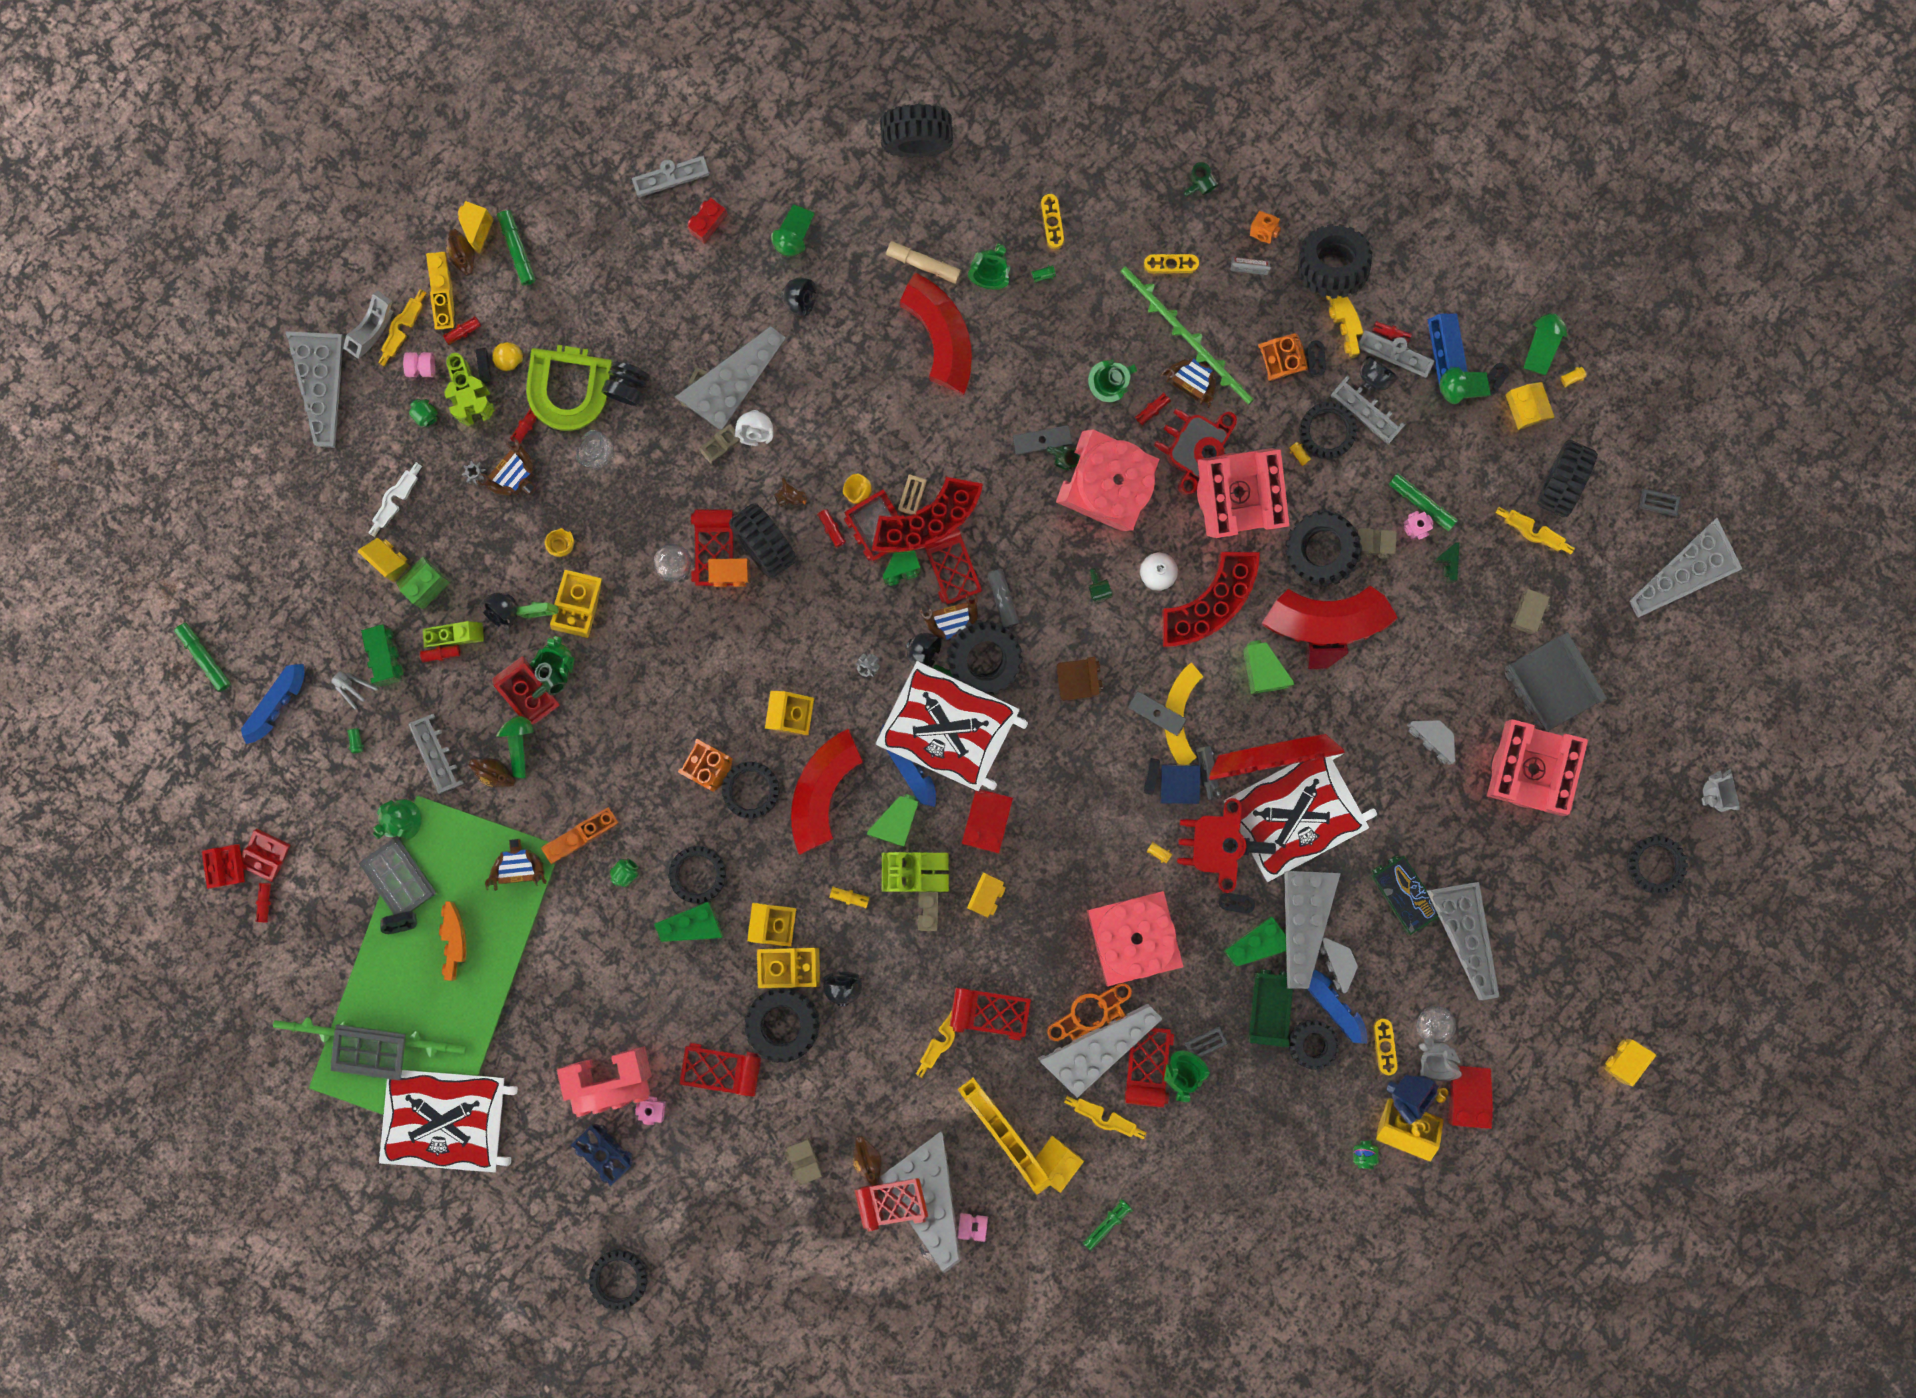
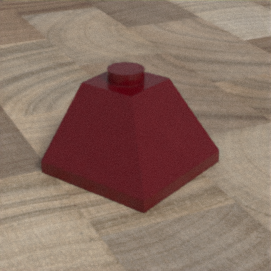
M1305 641L1308 669H1328L1349 652L1347 644L1339 645L1337 643L1319 646Z

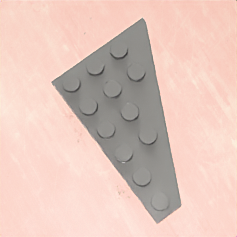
M939 1132L880 1176L884 1184L914 1178L920 1179L929 1217H926V1221L914 1224L913 1220L909 1222L940 1269L945 1273L960 1262V1254L958 1251V1238L956 1237V1222L952 1205L953 1198L950 1189L945 1136L942 1132ZM914 1183L910 1184L907 1189L913 1195L916 1192ZM894 1187L892 1193L899 1197L901 1191ZM904 1195L902 1201L909 1206L911 1199ZM915 1203L912 1210L917 1214H921L919 1206ZM899 1206L905 1214L906 1211L901 1206Z

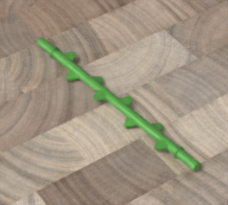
M1125 266L1121 273L1150 302L1148 311L1150 313L1159 311L1174 327L1172 334L1182 335L1198 352L1196 362L1207 361L1222 377L1220 384L1222 386L1230 385L1234 389L1233 391L1250 405L1254 399L1224 369L1225 360H1216L1200 344L1203 335L1201 333L1191 334L1176 319L1177 310H1168L1152 294L1155 285L1153 283L1144 285L1141 279H1138Z
M306 1017L302 1024L275 1020L273 1023V1028L292 1030V1032L300 1031L319 1034L322 1042H327L331 1036H334L335 1028L314 1026L310 1017ZM344 1021L340 1024L348 1026L347 1022ZM378 1027V1028L376 1029V1030H382V1031H383L382 1027ZM414 1031L410 1038H406L405 1046L425 1048L429 1057H433L438 1050L445 1053L455 1052L466 1054L467 1046L448 1044V1042L439 1043L421 1040L417 1031ZM352 1038L355 1040L357 1046V1038ZM362 1039V1041H361V1047H362V1045H363L366 1041H373V1040ZM388 1043L392 1045L394 1052H396L397 1044Z

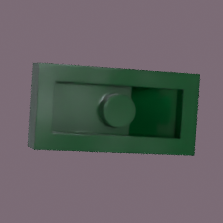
M1455 542L1433 561V563L1447 564L1444 567V577H1446L1447 583H1454L1458 580L1460 542Z

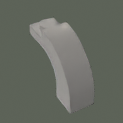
M379 291L374 292L364 319L354 330L346 335L343 349L358 359L363 356L376 343L387 327L393 314L391 310L393 301Z

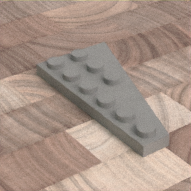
M771 326L674 397L713 426L722 430L786 337Z
M285 331L290 345V352L293 356L301 395L304 399V407L308 415L314 445L316 447L335 448L344 336L342 334Z
M1715 518L1629 600L1637 618L1742 570L1718 518Z
M1284 872L1287 989L1309 988L1341 873Z
M1479 882L1428 890L1427 893L1478 999L1487 1000L1499 997Z
M1146 1004L1128 1013L1126 1017L1118 1021L1109 1022V1025L1101 1029L1097 1028L1073 1040L1071 1044L1063 1048L1059 1047L1053 1053L1047 1056L1043 1055L1038 1059L1078 1098L1162 1020V1017L1149 1004Z

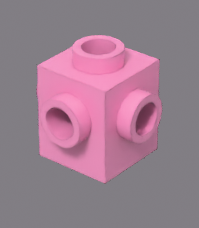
M1418 511L1409 514V519L1404 522V530L1411 540L1417 537L1420 540L1429 536L1428 532L1433 529V521L1430 515H1426L1425 512L1419 514ZM1418 521L1420 522L1422 527H1419L1417 525Z
M648 1096L649 1099H646V1101H642L640 1104L637 1103L635 1114L638 1115V1120L643 1121V1124L654 1125L655 1122L664 1121L666 1101H657V1097ZM648 1108H651L652 1113L648 1112Z

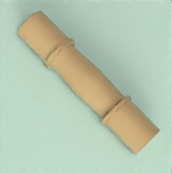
M893 241L890 242L886 252L887 256L902 261L904 264L908 263L921 270L935 274L937 278L940 277L954 284L957 283L961 274V269L946 264L944 261L939 262L927 255L911 250L910 247H905Z

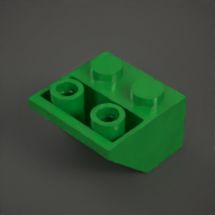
M915 550L894 552L883 574L885 585L893 586L899 584L901 579L907 578V580L918 577L921 569Z

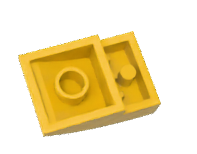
M564 570L554 604L558 606V613L552 616L550 622L551 630L589 638L599 599L602 578Z
M819 948L757 949L758 988L819 987Z

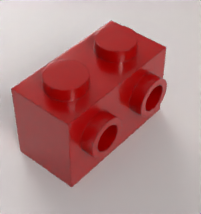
M711 197L708 201L705 200L701 204L700 211L696 216L693 215L689 219L687 226L689 232L704 244L728 215L726 209Z

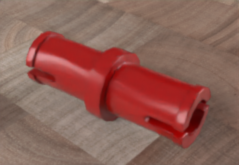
M474 316L463 324L459 323L455 329L444 334L443 337L450 346L462 337H468L469 333L482 327L478 318Z
M1377 320L1373 325L1376 327L1372 328L1373 333L1383 335L1389 340L1397 337L1411 338L1412 333L1397 329L1395 325L1389 326Z
M1163 392L1152 403L1149 402L1147 407L1135 416V419L1143 426L1154 415L1157 416L1159 411L1171 402L1170 398Z
M531 408L523 420L518 422L519 426L510 436L513 442L515 441L512 437H515L519 445L528 431L531 432L532 426L537 420Z
M824 509L819 512L817 516L825 527V533L829 534L835 548L845 544L846 540L838 529L839 525L834 522L829 510Z
M458 644L447 647L437 646L436 649L420 651V658L423 663L434 660L444 661L445 658L461 656Z
M259 883L258 900L255 901L257 905L255 922L267 923L269 905L272 902L270 901L272 884Z

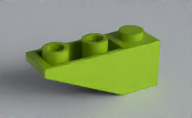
M466 621L422 629L424 648L484 642L482 622Z

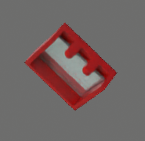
M882 489L844 512L846 515L844 521L849 529L853 527L856 532L853 535L859 545L861 543L864 545L866 550L863 553L868 561L872 559L874 563L892 553L872 551L879 516H899L886 492Z

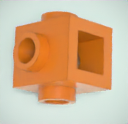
M1259 210L1251 224L1250 236L1271 244L1272 240L1277 238L1281 231V227H1279L1280 219Z

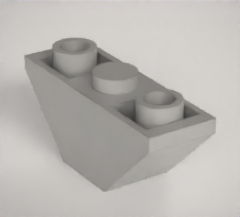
M1440 720L1412 721L1407 724L1410 728L1408 731L1414 737L1421 738L1424 741L1422 744L1429 751L1433 750L1438 754L1437 758L1443 764L1447 763L1450 765L1455 762L1454 733Z
M1323 937L1319 950L1322 955H1326L1328 961L1325 964L1329 973L1332 972L1334 975L1333 984L1337 991L1340 990L1344 994L1348 992L1358 968L1350 948Z

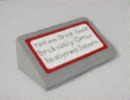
M1232 257L1230 270L1268 275L1270 262Z

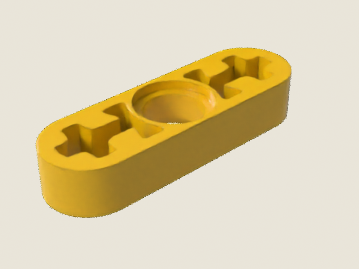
M1047 194L1041 200L1046 240L1051 249L1057 250L1064 243L1059 203L1055 195ZM1048 199L1054 202L1052 204V212L1050 213L1049 206L1045 205ZM1050 217H1055L1058 220V224L1053 227L1049 226L1047 220ZM1053 231H1056L1057 239H1061L1058 241V244L1050 241L1053 239Z
M1152 254L1147 256L1144 261V269L1151 274L1194 273L1199 266L1198 258L1192 254ZM1161 259L1164 260L1163 269H1160L1161 265H1155L1154 268H1151V265L1147 264L1150 263V260H1154V263H1160ZM1173 259L1176 261L1177 266L1170 269L1166 266V261ZM1180 259H1182V263H1187L1188 260H1192V263H1195L1192 268H1189L1188 265H1182V269H1179Z
M1380 1018L1375 1021L1373 1026L1378 1067L1383 1074L1393 1075L1398 1068L1393 1027L1389 1020ZM1381 1022H1383L1384 1025H1388V1028L1385 1029V1035H1389V1039H1379V1036H1383L1382 1030H1378V1026H1381ZM1384 1041H1388L1391 1045L1388 1052H1382L1380 1049V1045ZM1392 1054V1058L1388 1057V1061L1390 1064H1393V1067L1388 1072L1387 1069L1383 1068V1065H1386V1058H1381V1055L1389 1056Z

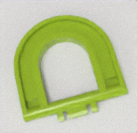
M557 345V351L532 348L526 394L534 415L545 425L560 431H574L590 425L599 417L605 406L607 396L601 391L605 380L610 378L608 372L611 370L612 360L587 356L588 349H583V354L581 355V348L565 346L564 352H562V345ZM551 360L590 366L587 394L583 403L578 407L564 410L550 402L547 396V385Z

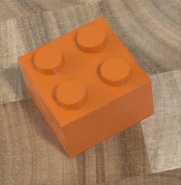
M708 559L709 583L714 584V587H727V584L732 583L735 587H746V583H751L749 559Z

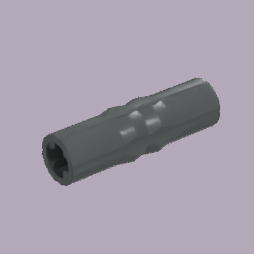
M1003 569L987 573L1003 626L1009 628L1018 625L1019 621Z

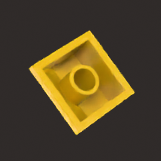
M465 201L464 205H461L458 210V219L468 242L476 253L480 254L494 219L486 208Z
M1542 382L1527 384L1512 389L1506 394L1518 430L1555 418Z
M376 538L357 551L385 578L392 582H395L410 566L406 563L407 558L401 552L396 553L392 550L394 546L387 539L383 541Z
M770 691L765 729L809 735L814 698L786 691Z
M983 873L967 908L985 917L993 916L998 906L995 904L997 897H1002L1006 889L1003 886L1004 882Z
M752 903L747 941L791 947L796 908Z
M1626 1039L1619 1043L1616 1054L1614 1056L1611 1055L1605 1063L1607 1066L1604 1070L1622 1084L1634 1086L1656 1057V1054L1636 1041Z
M1054 1136L1050 1137L1035 1157L1052 1181L1051 1186L1060 1193L1084 1162L1080 1156Z

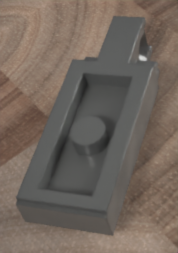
M1211 746L1197 748L1196 755L1198 765H1200L1202 785L1206 787L1208 800L1222 798L1218 780H1209V775L1214 766V753L1211 750Z

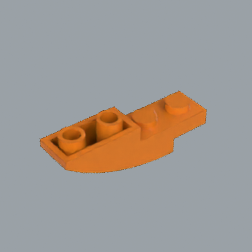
M609 807L576 825L575 828L542 846L541 849L552 865L616 826L618 821Z
M446 901L441 910V916L444 917L443 924L439 927L441 940L449 941L444 950V955L447 956L446 964H443L442 975H444V980L454 981L456 980L458 962H466V936L463 922L455 903Z

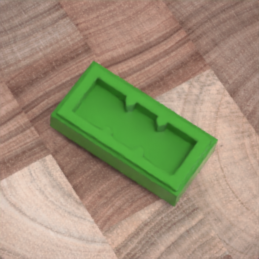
M532 602L531 605L516 607V614L526 619L558 613V606L548 602Z

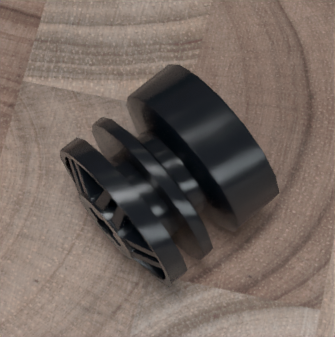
M613 361L611 367L614 370H609L608 374L615 381L605 380L601 392L616 401L638 407L643 393L636 388H646L647 384L643 381H649L650 375L632 364Z

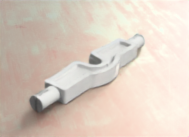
M415 462L410 472L406 470L398 483L386 491L382 499V506L372 520L375 524L368 532L370 535L375 537L380 528H386L390 520L399 511V507L393 503L392 499L394 497L402 500L407 499L418 480L416 475L423 466Z

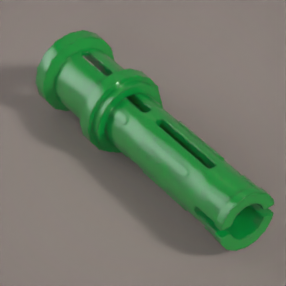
M1121 1198L1119 1200L1120 1203L1113 1210L1108 1211V1217L1083 1241V1244L1090 1251L1116 1224H1121L1122 1219L1129 1212L1132 1213L1134 1211L1124 1199Z

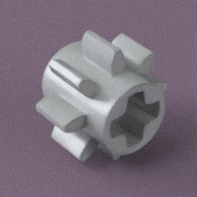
M470 461V465L463 466L466 470L462 476L468 477L467 483L470 484L474 481L478 485L475 480H484L480 473H486L487 470L480 469L482 467L480 462L475 465L473 461ZM476 471L478 474L475 476L471 472Z
M863 653L856 662L858 672L865 677L869 675L874 677L881 667L878 658L873 654L866 656Z

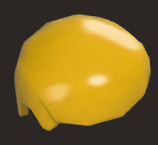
M511 342L500 343L492 352L494 365L502 371L514 370L523 360V353L520 347Z
M859 473L852 474L847 478L843 486V495L854 504H859L869 498L872 492L871 482Z
M563 528L551 531L546 536L544 542L546 550L555 557L567 556L574 546V538L571 531L567 532Z

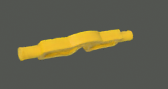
M419 289L415 298H410L403 312L397 315L391 322L389 336L381 348L383 354L378 361L382 366L385 367L390 357H395L397 351L406 340L407 335L400 331L399 327L401 325L410 328L414 326L423 308L421 302L427 294L425 291Z
M1499 506L1495 512L1506 518L1504 520L1505 523L1520 530L1522 535L1531 542L1543 543L1556 551L1562 549L1570 555L1575 547L1565 543L1566 539L1556 534L1547 526H1542L1538 533H1534L1532 531L1535 523L1534 519L1524 516L1515 510L1507 511Z
M951 1013L938 1029L946 1037V1041L940 1042L933 1038L920 1060L922 1064L915 1074H920L921 1078H923L928 1068L931 1069L940 1054L949 1049L954 1041L955 1031H953V1027H950Z
M1068 1095L1066 1096L1064 1103L1074 1107L1075 1112L1092 1119L1093 1123L1105 1130H1116L1129 1137L1135 1135L1144 1140L1147 1132L1136 1128L1137 1125L1126 1120L1115 1112L1111 1113L1107 1121H1103L1104 1108L1081 1098L1076 1100Z

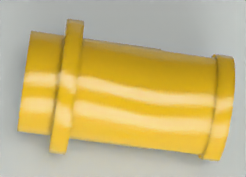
M1576 367L1574 371L1560 376L1564 387H1567L1579 380L1583 381L1587 375L1583 367Z
M1297 441L1289 447L1290 454L1293 453L1301 466H1303L1311 458L1303 449V444Z
M1152 842L1147 850V853L1161 860V863L1167 864L1172 856L1169 849L1167 851Z

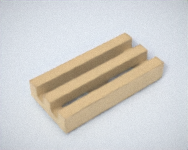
M908 475L898 512L913 515L918 511L927 483L926 479ZM911 480H914V486L905 509L903 508ZM921 482L922 484L917 497V501L914 510L912 511L910 510L912 502L917 490L918 483Z

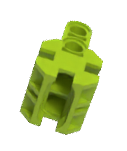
M451 353L446 359V364L452 382H449L444 391L446 399L449 398L454 405L449 407L450 413L459 422L467 426L474 424L472 418L474 414H481L483 421L489 420L495 411L493 403L490 404L486 396L490 395L489 389L481 380L473 376L471 366L459 353Z
M882 853V892H949V874H935V871L949 870V853ZM903 857L905 858V861H906V866H905V867L902 866V859H903ZM921 870H927V874H921ZM903 877L906 878V884L904 887L902 885Z

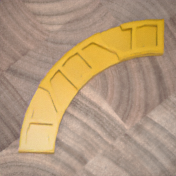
M1192 662L1176 678L1165 704V707L1184 717V709L1189 694L1194 686L1204 677ZM1184 727L1179 736L1164 729L1167 744L1177 764L1189 765L1197 758L1188 744Z

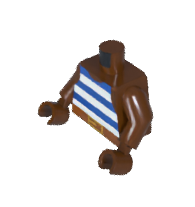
M1194 358L1190 360L1184 359L1169 368H1165L1160 374V377L1163 375L1167 376V383L1171 380L1170 384L1199 402L1200 405L1202 402L1208 403L1207 408H1210L1216 393V379L1213 377L1214 371L1208 368L1210 364L1207 361L1197 363Z
M512 437L515 444L510 446L506 442L511 450L489 476L480 473L484 477L483 482L475 481L479 485H485L487 489L498 495H518L523 490L530 496L537 488L530 482L534 477L532 473L533 464L530 455L522 446H519L518 440Z
M967 594L966 603L932 611L930 606L927 605L928 612L923 613L921 608L919 611L925 620L928 630L946 642L950 641L952 637L955 638L957 636L956 632L959 629L963 630L966 628V624H974L978 619V597L975 594V599L969 600Z
M521 839L509 840L510 851L501 852L491 868L489 878L485 881L486 890H488L490 885H494V891L498 889L497 881L498 884L533 881L536 886H538L539 880H542L544 884L547 883L544 877L542 861L531 850H521Z

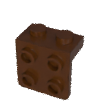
M1095 656L1088 657L1085 660L1060 662L1057 664L1061 700L1099 697L1100 691H1103L1102 680H1098L1097 673L1101 672L1100 662L1096 661Z

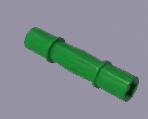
M511 210L501 211L497 214V218L502 229V235L505 236L509 252L515 263L514 268L517 271L521 285H530L536 279L518 234L519 229L515 224Z
M1399 473L1389 482L1388 485L1401 494L1403 498L1406 497L1418 509L1430 515L1432 521L1434 520L1448 532L1458 521L1443 506H1438Z
M187 622L177 626L174 629L175 634L183 643L184 648L189 650L197 664L206 673V678L210 680L218 692L226 690L231 685V682L225 676L221 667L216 665L209 652L200 643V638L196 636Z

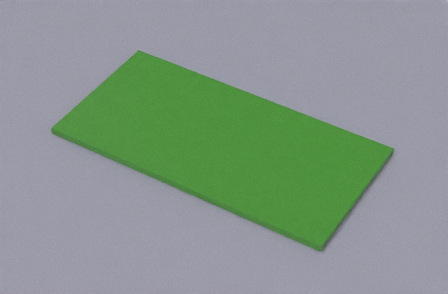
M417 795L414 804L418 807L421 814L420 828L411 839L401 837V842L434 888L436 894L411 911L417 915V926L414 929L394 934H384L380 930L381 919L394 914L381 895L379 896L331 1028H335L337 1024L340 1025L344 1021L347 1022L348 1026L374 1030L382 1027L383 1031L406 1034V1038H410L414 1031H417L421 1040L439 1043L448 1042V1044L467 1046L466 1054L445 1053L438 1050L433 1057L428 1056L425 1048L405 1046L402 1070L479 1076L556 862L551 865L541 849L542 846L549 843L546 840ZM521 839V850H531L543 863L546 884L542 880L538 881V886L533 881L498 884L497 881L498 889L494 891V885H490L488 890H486L485 881L489 878L496 858L500 856L501 852L510 851L509 840ZM396 853L391 864L392 867L401 861ZM404 864L395 870L403 883L412 878ZM392 873L386 877L385 883L391 892L400 887ZM415 881L406 887L414 899L424 894ZM404 890L394 895L402 908L411 903ZM446 901L455 903L461 916L466 936V962H458L456 980L454 981L444 980V975H442L443 964H446L447 956L444 955V950L449 941L441 940L439 927L443 924L444 917L441 916V910ZM331 1036L324 1045L309 1089L384 1115L387 1079L331 1071L334 1036ZM342 1037L341 1047L356 1049L357 1046L354 1039ZM366 1041L361 1049L377 1051V1042ZM381 1044V1052L396 1054L391 1044ZM340 1050L339 1061L355 1063L356 1053ZM360 1053L359 1064L375 1066L376 1055ZM380 1056L379 1066L395 1069L396 1058Z

